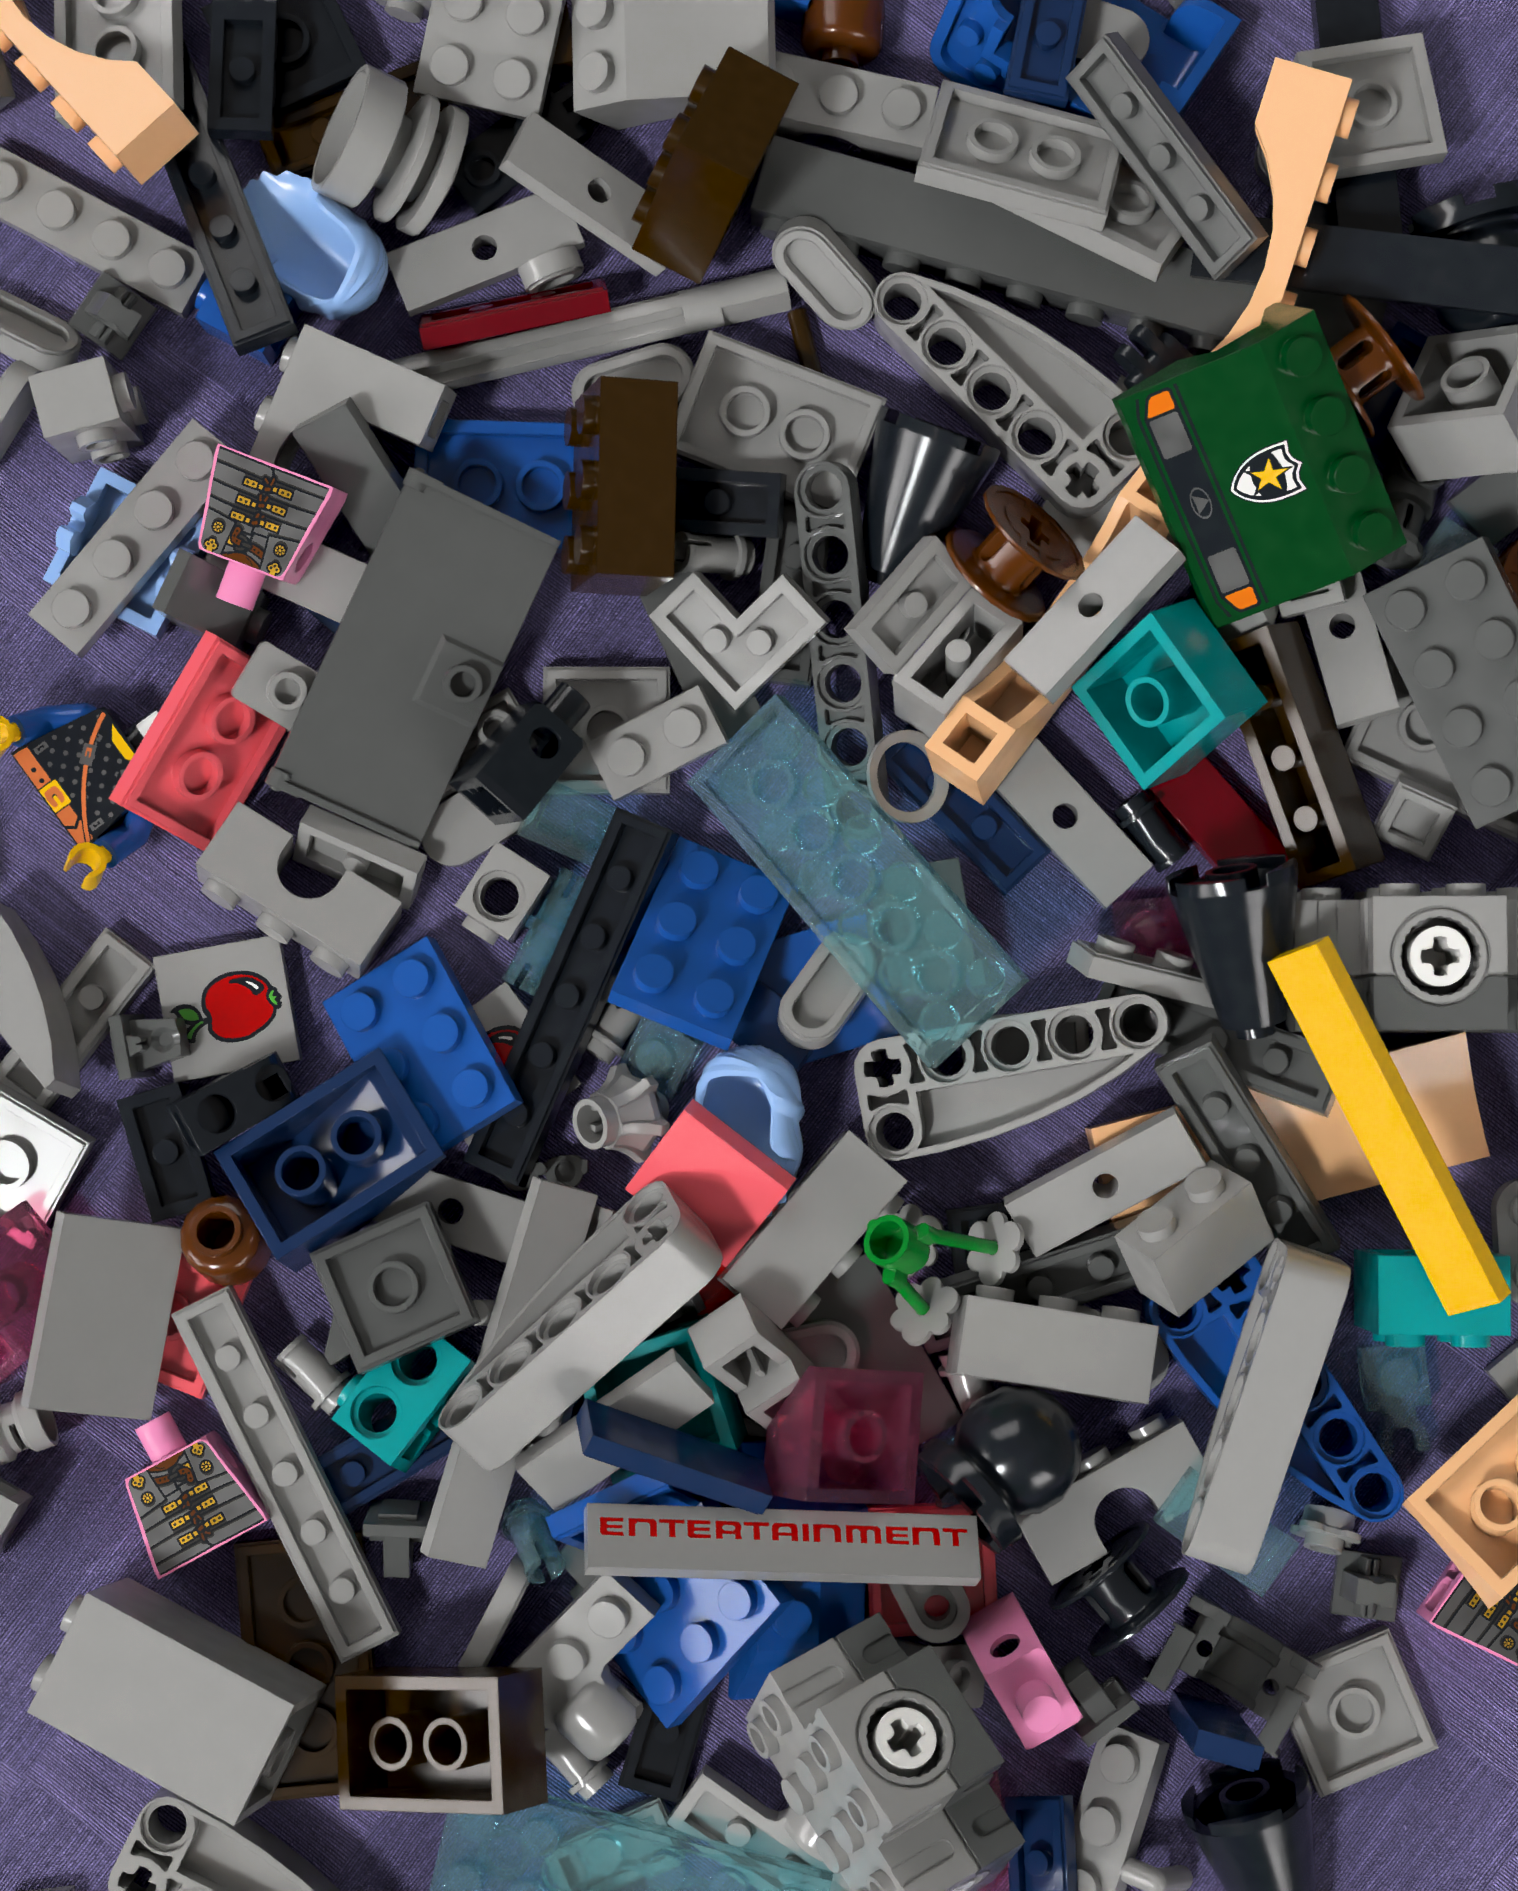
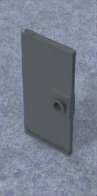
M409 467L402 482L404 485L315 675L306 699L298 712L274 766H271L264 782L276 792L283 791L296 798H303L418 850L561 541L445 486L443 482L428 476L422 468L413 469Z

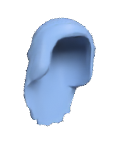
M262 171L258 180H249L243 190L283 292L294 298L301 311L320 314L329 320H345L369 308L377 301L388 275V257L380 237L368 226L364 219L357 216L344 204L313 191L312 179L309 177H302L290 171H284L278 176L268 171Z
M746 1044L718 1053L703 1069L702 1076L696 1085L695 1101L796 1178L803 1155V1142L799 1122L805 1114V1106L802 1104L800 1083L793 1065L779 1053L762 1045L749 1046ZM791 1186L790 1189L787 1191V1193L783 1196V1198L779 1201V1203H786V1202H787L788 1196H789V1192H790L792 1186Z

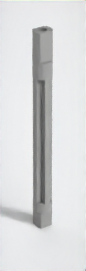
M774 268L613 307L611 312L482 338L389 361L442 383L453 390L685 334L689 335L790 311L792 308L786 278Z

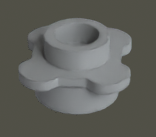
M1305 1505L1299 1525L1292 1524L1290 1527V1533L1305 1538L1303 1544L1305 1548L1328 1555H1342L1343 1548H1351L1352 1543L1360 1544L1362 1539L1360 1534L1353 1532L1356 1519L1354 1515L1323 1505Z

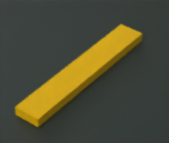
M1329 935L1277 955L1268 961L1267 964L1447 1315L1451 1316L1501 1303L1512 1292Z

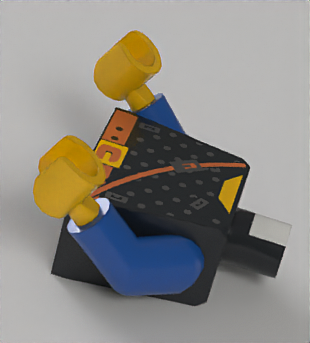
M90 703L47 705L12 715L7 719L0 716V758L11 744L19 747L11 753L12 757L77 844L70 850L63 870L67 872L73 865L78 863L87 864L93 870L83 880L81 888L90 891L95 889L100 883L106 868L115 867L144 846L150 837L154 826L153 823L108 798L157 716L159 710L156 707L128 728L112 710L106 707L97 708Z

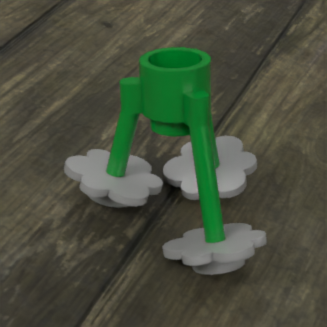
M914 1204L903 1206L900 1213L895 1215L888 1214L878 1219L870 1220L867 1224L864 1238V1251L870 1261L884 1268L882 1275L883 1283L898 1291L895 1299L898 1310L890 1318L891 1326L895 1330L902 1332L903 1339L911 1346H920L926 1343L931 1335H942L949 1330L951 1326L949 1316L956 1312L961 1303L959 1293L952 1287H944L943 1282L935 1276L925 1279L921 1286L914 1283L910 1284L907 1278L914 1276L924 1266L929 1267L936 1263L938 1259L936 1244L970 1250L971 1252L967 1257L969 1269L979 1272V1278L984 1285L997 1287L1005 1279L1006 1273H1014L1018 1270L1020 1266V1248L1024 1243L1025 1235L1019 1223L1008 1221L1007 1216L998 1211L991 1213L987 1221L975 1222L971 1226L968 1235L943 1230V1225L939 1219L930 1215L923 1216L921 1208Z

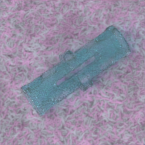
M562 866L536 917L529 915L524 924L529 930L506 973H503L501 977L506 982L533 996L536 994L585 881V878L580 875L577 876L574 872Z

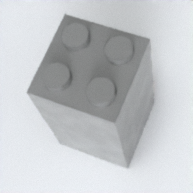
M127 1577L89 1591L85 1596L79 1594L70 1604L60 1625V1629L66 1632V1635L56 1655L50 1653L38 1667L30 1686L37 1693L27 1712L235 1826L271 1800L327 1685L262 1649L244 1642L238 1636Z

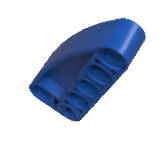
M1254 1256L1234 1272L1235 1279L1238 1282L1234 1287L1231 1288L1227 1284L1220 1283L1189 1309L1186 1318L1178 1324H1164L1158 1314L1159 1304L1145 1295L1142 1298V1313L1147 1324L1159 1326L1158 1337L1167 1348L1169 1355L1216 1410L1218 1409L1233 1355L1262 1266ZM1324 1362L1287 1472L1323 1498L1368 1522H1382L1390 1519L1400 1510L1404 1501L1402 1481ZM1334 1418L1343 1419L1348 1428V1437L1345 1443L1334 1451H1324L1319 1442V1433L1322 1426ZM1378 1473L1383 1481L1381 1496L1369 1505L1358 1504L1355 1497L1357 1482L1364 1475Z

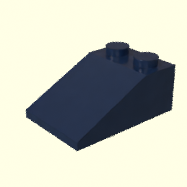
M379 1047L213 1152L276 1261L294 1272H298L312 1263L310 1253L357 1233L446 1157Z

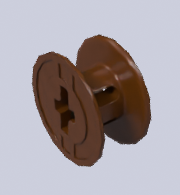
M1348 294L1342 298V302L1354 330L1333 345L1330 351L1363 434L1370 439L1375 436V431L1362 404L1393 381L1415 401L1423 400L1425 395L1416 374L1387 332L1357 299Z
M991 485L983 494L985 508L996 526L995 529L986 537L969 528L953 527L945 536L946 550L955 567L968 583L991 604L1014 618L1025 622H1038L1046 609L1043 596L1034 579L1044 570L1063 580H1077L1085 570L1082 555L1059 523L1038 504L1020 492L1004 485Z

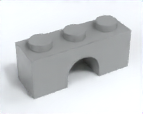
M776 51V71L798 82L799 86L775 136L800 142L801 135L810 133L835 136L858 146L861 150L860 157L917 170L936 105L939 87Z
M238 801L195 863L198 881L203 883L201 887L203 894L227 910L232 911L238 905L258 917L255 922L256 926L274 940L288 944L292 938L313 951L309 956L310 959L329 974L342 978L345 972H347L356 979L361 978L401 920L402 902L349 869L346 870L338 884L329 893L321 897L302 898L292 894L282 885L279 877L282 869L294 853L293 835Z
M1162 1413L1154 1414L1131 1427L1128 1433L1132 1439L1109 1451L1107 1446L1103 1444L1085 1452L1081 1456L1080 1472L1063 1500L1040 1514L1017 1515L1016 1521L1051 1585L1058 1583L1108 1554L1096 1531L1095 1514L1101 1500L1110 1492L1121 1488H1133L1147 1494L1158 1515L1164 1521L1191 1507L1204 1457L1180 1418L1173 1415L1165 1420Z

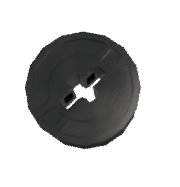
M1145 1520L1130 1525L1106 1541L1103 1545L1108 1554L1066 1577L1054 1591L1048 1602L1052 1610H1058L1084 1597L1105 1621L1088 1646V1651L1092 1657L1102 1656L1143 1629L1177 1596L1190 1575L1185 1567H1179L1169 1570L1153 1580L1133 1557L1132 1554L1144 1541L1150 1529Z

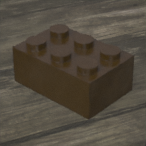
M730 46L716 70L705 64L687 101L689 103L684 112H679L664 141L663 151L646 184L648 186L631 220L642 225L632 249L700 285L753 182L799 83Z
M600 376L575 401V408L568 407L564 422V441L566 446L574 447L573 472L567 471L564 477L563 507L564 510H572V536L565 535L563 539L561 568L563 574H571L570 592L647 596L674 578L678 382Z
M380 1666L335 1676L339 1810L506 1815L548 1802L542 1667Z

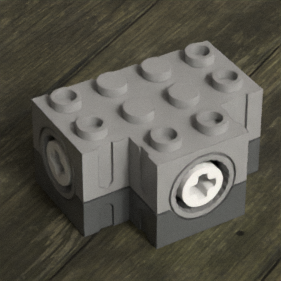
M1390 883L1379 884V888H1367L1366 892H1355L1354 900H1341V888H1303L1301 892H1297L1293 949L1329 935L1378 1033H1518V887L1496 888V891L1486 892L1485 883L1445 884V887L1432 888L1431 891L1420 892V884ZM1288 1005L1287 1019L1276 1024L1275 1027L1293 1034H1303Z
M880 1612L838 1634L835 1638L829 1639L771 1671L745 1717L748 1721V1736L758 1754L764 1759L770 1757L783 1778L781 1781L782 1791L792 1810L799 1816L805 1814L818 1836L816 1844L822 1860L833 1873H841L851 1891H977L991 1883L1026 1842L1014 1822H1011L1001 1806L1000 1800L989 1785V1781L994 1776L993 1772L998 1770L1005 1760L931 1645L908 1657L903 1648H900L891 1634L892 1631Z

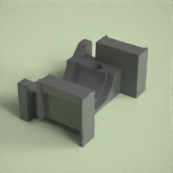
M1196 1593L1188 1604L1190 1608L1200 1613L1193 1628L1179 1620L1174 1621L1172 1625L1176 1627L1153 1669L1143 1677V1680L1165 1692L1170 1689L1181 1669L1194 1678L1201 1679L1243 1703L1252 1712L1267 1720L1258 1739L1265 1747L1264 1751L1277 1758L1281 1752L1278 1747L1303 1701L1307 1703L1310 1698L1308 1695L1297 1690L1295 1686L1303 1673L1315 1680L1323 1666ZM1202 1640L1209 1641L1212 1644L1213 1651L1210 1655H1203L1199 1651V1643ZM1266 1680H1275L1279 1685V1691L1275 1694L1268 1693L1264 1688Z

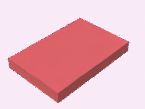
M206 630L108 799L204 851L238 801L245 804L286 733V728L231 695V689L251 656Z

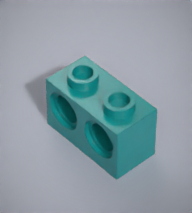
M441 1339L367 1372L365 1376L358 1374L353 1377L341 1391L337 1399V1404L340 1408L331 1419L389 1466L406 1473L440 1430L438 1419L442 1409L476 1362L447 1339ZM434 1349L437 1355V1364L434 1371L425 1379L415 1380L411 1372L414 1358L423 1350ZM393 1400L397 1410L394 1423L387 1430L376 1433L371 1421L375 1408L384 1401Z

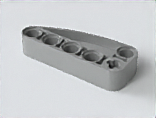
M907 272L890 274L880 282L876 288L873 301V320L880 336L991 447L1001 450L1000 456L1045 501L1048 500L1059 512L1075 519L1092 516L1128 483L1141 466L1136 454L1130 456L1121 455L1113 450L1109 442L1108 436L1112 432L1124 429L1112 401L1114 397L1123 393V391L1074 351L1018 316L954 286ZM905 297L915 302L919 311L910 319L897 320L889 316L884 307L894 298ZM949 341L960 347L963 357L955 364L943 365L932 359L929 350L938 342ZM993 385L1004 391L1008 402L999 409L988 410L977 404L973 394L982 386ZM1027 430H1041L1050 438L1052 448L1045 454H1029L1020 446L1018 437ZM1073 473L1078 480L1083 474H1087L1094 480L1090 489L1092 495L1090 498H1087L1083 491L1077 498L1067 492L1071 481L1070 474Z
M1131 994L877 1039L867 1043L858 1052L855 1059L854 1075L865 1137L869 1148L885 1160L900 1161L982 1141L1048 1117L1090 1096L1116 1080L1158 1049L1167 1040L1171 1031L1169 1011L1159 999L1145 994ZM1139 1004L1149 1006L1158 1018V1029L1155 1035L1145 1042H1136L1130 1039L1123 1028V1019L1126 1012ZM1073 1016L1085 1018L1091 1024L1094 1031L1090 1047L1078 1054L1068 1051L1060 1040V1029L1063 1023ZM1011 1027L1021 1029L1029 1040V1052L1026 1058L1015 1065L1005 1062L997 1051V1041L1000 1034L1005 1029ZM948 1038L958 1041L966 1053L963 1068L954 1075H947L941 1072L934 1060L937 1046ZM886 1050L889 1059H899L901 1062V1074L892 1075L894 1084L890 1086L886 1077L875 1076L873 1071L874 1062L883 1061L881 1052ZM893 1113L905 1115L913 1126V1138L911 1143L904 1149L892 1147L886 1141L883 1134L885 1121Z
M655 1181L638 1191L564 1262L504 1328L448 1400L439 1416L438 1427L485 1470L492 1471L507 1463L715 1276L721 1266L723 1257L707 1224L663 1181Z
M1275 1238L1264 1260L1220 1398L1184 1532L1182 1554L1243 1575H1248L1251 1572L1261 1549L1349 1289L1351 1269L1340 1258L1280 1238Z
M164 1787L156 1792L140 1812L111 1870L108 1880V1891H340L311 1863L275 1835L246 1817L233 1826ZM164 1805H171L181 1810L186 1818V1830L173 1832L163 1827L158 1819V1808ZM140 1866L152 1872V1876L148 1881L150 1884L147 1888L140 1887L134 1882L138 1875L136 1871Z

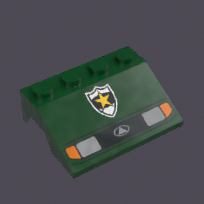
M1274 303L1265 308L1260 325L1217 351L1177 360L1112 399L1173 542L1186 558L1183 565L1203 611L1216 629L1351 577L1407 543L1314 309Z

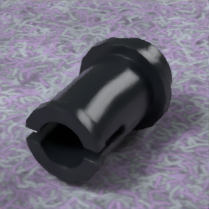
M1140 789L1117 806L1113 812L1120 820L1116 825L1121 830L1127 829L1159 873L1183 857L1190 850V847L1187 843L1183 842L1173 826L1156 804L1160 801L1157 795L1150 797L1145 790Z

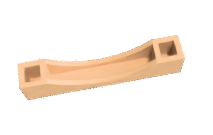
M0 0V49L5 54L12 46H15L22 55L14 64L33 86L42 93L50 85L59 94L50 104L76 133L86 125L92 130L96 136L87 144L114 174L124 166L143 185L199 135V132L176 103L137 61L108 60L75 51L46 36L33 24L24 0Z
M1275 57L1255 120L1254 130L1266 160L1273 197L1272 235L1265 268L1250 303L1229 334L1211 352L1217 351L1259 326L1265 308L1272 304L1295 305L1298 294L1286 291L1293 266L1307 267L1318 230L1306 226L1314 201L1327 204L1339 165L1327 162L1335 136L1348 139L1360 102L1358 99L1348 97L1352 79Z
M1141 466L1118 494L1105 522L1083 557L1085 570L1135 515L1175 546ZM1069 580L1048 610L1076 580ZM1003 661L982 682L962 696L925 744L932 771L984 806L1073 690L1071 687L1086 673L1093 662L1060 698L1052 704Z

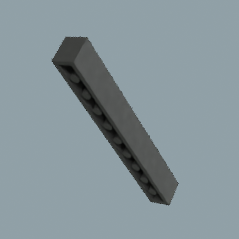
M774 136L766 152L751 205V225L761 227L760 233L771 240H775L780 227L786 221L798 216L815 217L825 222L856 257L860 254L883 261L882 267L892 273L907 272L918 275L919 271L943 277L944 284L954 286L970 294L979 293L980 288L1005 294L1004 301L1018 308L1039 310L1042 304L1066 311L1065 318L1080 325L1100 327L1102 321L1126 327V334L1128 336L1137 325H1143L1158 338L1162 333H1168L1180 343L1188 344L1187 350L1195 356L1210 353L1229 334L1250 303L1256 289L1254 285L1192 278L1190 272L1193 250L1183 247L1178 249L1159 279L1154 282L992 202L914 182L915 174L778 136ZM1286 289V291L1298 294L1294 306L1314 309L1329 349L1354 330L1343 306L1342 298L1345 296ZM1355 298L1382 325L1387 303Z

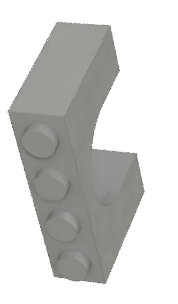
M304 324L300 336L293 335L282 352L279 370L284 373L275 395H267L257 411L254 429L258 431V435L249 455L289 470L300 448L299 443L292 434L295 427L348 397L352 398L369 426L432 453L457 393L442 383ZM321 543L301 580L296 585L266 575L261 588L340 623L367 563ZM208 552L205 557V561L223 571L226 570L229 560Z

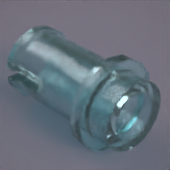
M522 1498L514 1501L504 1510L501 1531L507 1540L514 1543L523 1564L527 1580L533 1584L545 1583V1578L540 1569V1565H542L540 1559L544 1561L551 1580L562 1574L566 1567V1562L559 1552L555 1540L552 1538L545 1517L551 1515L548 1508L539 1504L534 1498Z

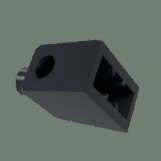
M561 682L544 703L534 700L518 705L454 775L449 784L495 825L524 821L583 748L584 741L572 729L591 708L589 702L573 687ZM531 736L535 739L537 744L536 754L532 751L530 746Z

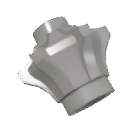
M626 1063L610 1067L602 1086L592 1093L589 1098L580 1100L574 1108L573 1127L579 1141L588 1149L604 1148L605 1150H617L629 1156L636 1163L645 1162L651 1154L652 1144L657 1136L665 1135L670 1126V1123L666 1121L669 1115L668 1101L665 1095L657 1089L659 1083L653 1075L643 1079L637 1078L628 1070Z

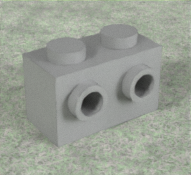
M104 356L27 376L43 437L70 463L74 464L92 459L93 464L97 465L114 463L129 457V448L145 444L140 425L149 423V416L141 390L138 386L132 387L127 373H118Z
M971 588L897 674H894L892 686L895 715L925 734L928 738H931L962 696L994 671L1011 650L1023 639V621L1009 616L986 600L978 591Z
M1211 1159L1206 1162L1207 1167L1199 1168L1190 1173L1183 1182L1153 1206L1144 1210L1133 1222L1114 1236L1139 1292L1178 1317L1275 1239L1252 1183Z

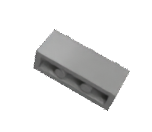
M850 1130L841 1133L789 1193L787 1202L781 1203L776 1208L772 1216L764 1222L717 1277V1280L733 1294L738 1295L741 1293L781 1330L788 1322L795 1328L799 1327L820 1303L821 1298L814 1291L830 1272L839 1279L862 1253L863 1249L856 1242L867 1230L868 1222L888 1214L895 1215L901 1208L905 1200L897 1193L907 1183V1180Z
M976 1285L975 1296H960L961 1303L953 1316L946 1374L1132 1404H1149L1159 1326L1140 1323L1141 1311L1102 1305L1101 1316L1077 1313V1300L1039 1295L1038 1306L1013 1302L1015 1290L987 1285Z

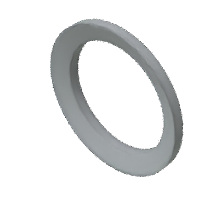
M900 730L884 736L873 748L866 770L868 789L879 810L894 821L908 824L925 821L936 814L942 807L949 790V782L933 772L934 784L929 799L921 808L912 812L896 809L882 795L878 784L877 771L880 759L888 748L897 743H909L918 747L927 756L925 744L930 738L915 730Z

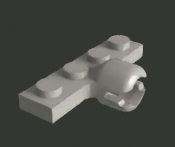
M598 1575L508 1666L542 1667L545 1729L550 1728L559 1731L585 1757L593 1761H600L616 1750L633 1731L637 1719L640 1718L643 1712L642 1702L611 1674L607 1664L656 1615L661 1606L630 1576Z
M707 1764L704 1765L668 1817V1825L762 1891H851L841 1873H833L822 1860L816 1844L818 1836L805 1814L802 1816L797 1815L790 1805L781 1811L768 1808Z

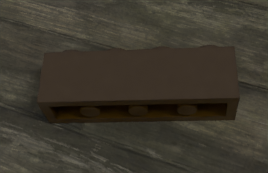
M1298 621L1266 625L1226 642L1268 701L1245 721L1240 728L1288 859L1290 860L1293 857L1297 859L1299 889L1308 888L1386 860Z

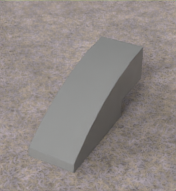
M0 903V1034L45 1089L73 1098L81 1090L78 1052L70 1015L57 978L38 941L14 909Z
M741 1293L687 1329L704 1370L738 1395L747 1416L801 1456L817 1457L861 1427L857 1416L806 1355L779 1327Z

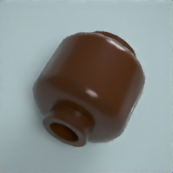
M811 0L809 8L805 11L802 18L801 45L806 55L814 60L855 69L874 61L878 57L883 45L884 0Z
M230 1195L212 1196L196 1204L186 1216L180 1231L181 1249L187 1262L208 1281L222 1286L242 1285L256 1278L267 1266L271 1255V1250L241 1199Z

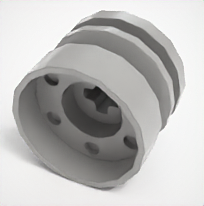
M366 64L360 67L352 77L332 114L315 160L311 185L313 191L350 208L358 206L374 186L375 192L372 207L374 219L385 223L396 215L395 224L397 229L410 236L420 234L429 224L455 180L468 135L469 117L466 111L454 105L444 107L440 112L438 98L429 93L421 96L408 114L405 115L408 95L406 82Z

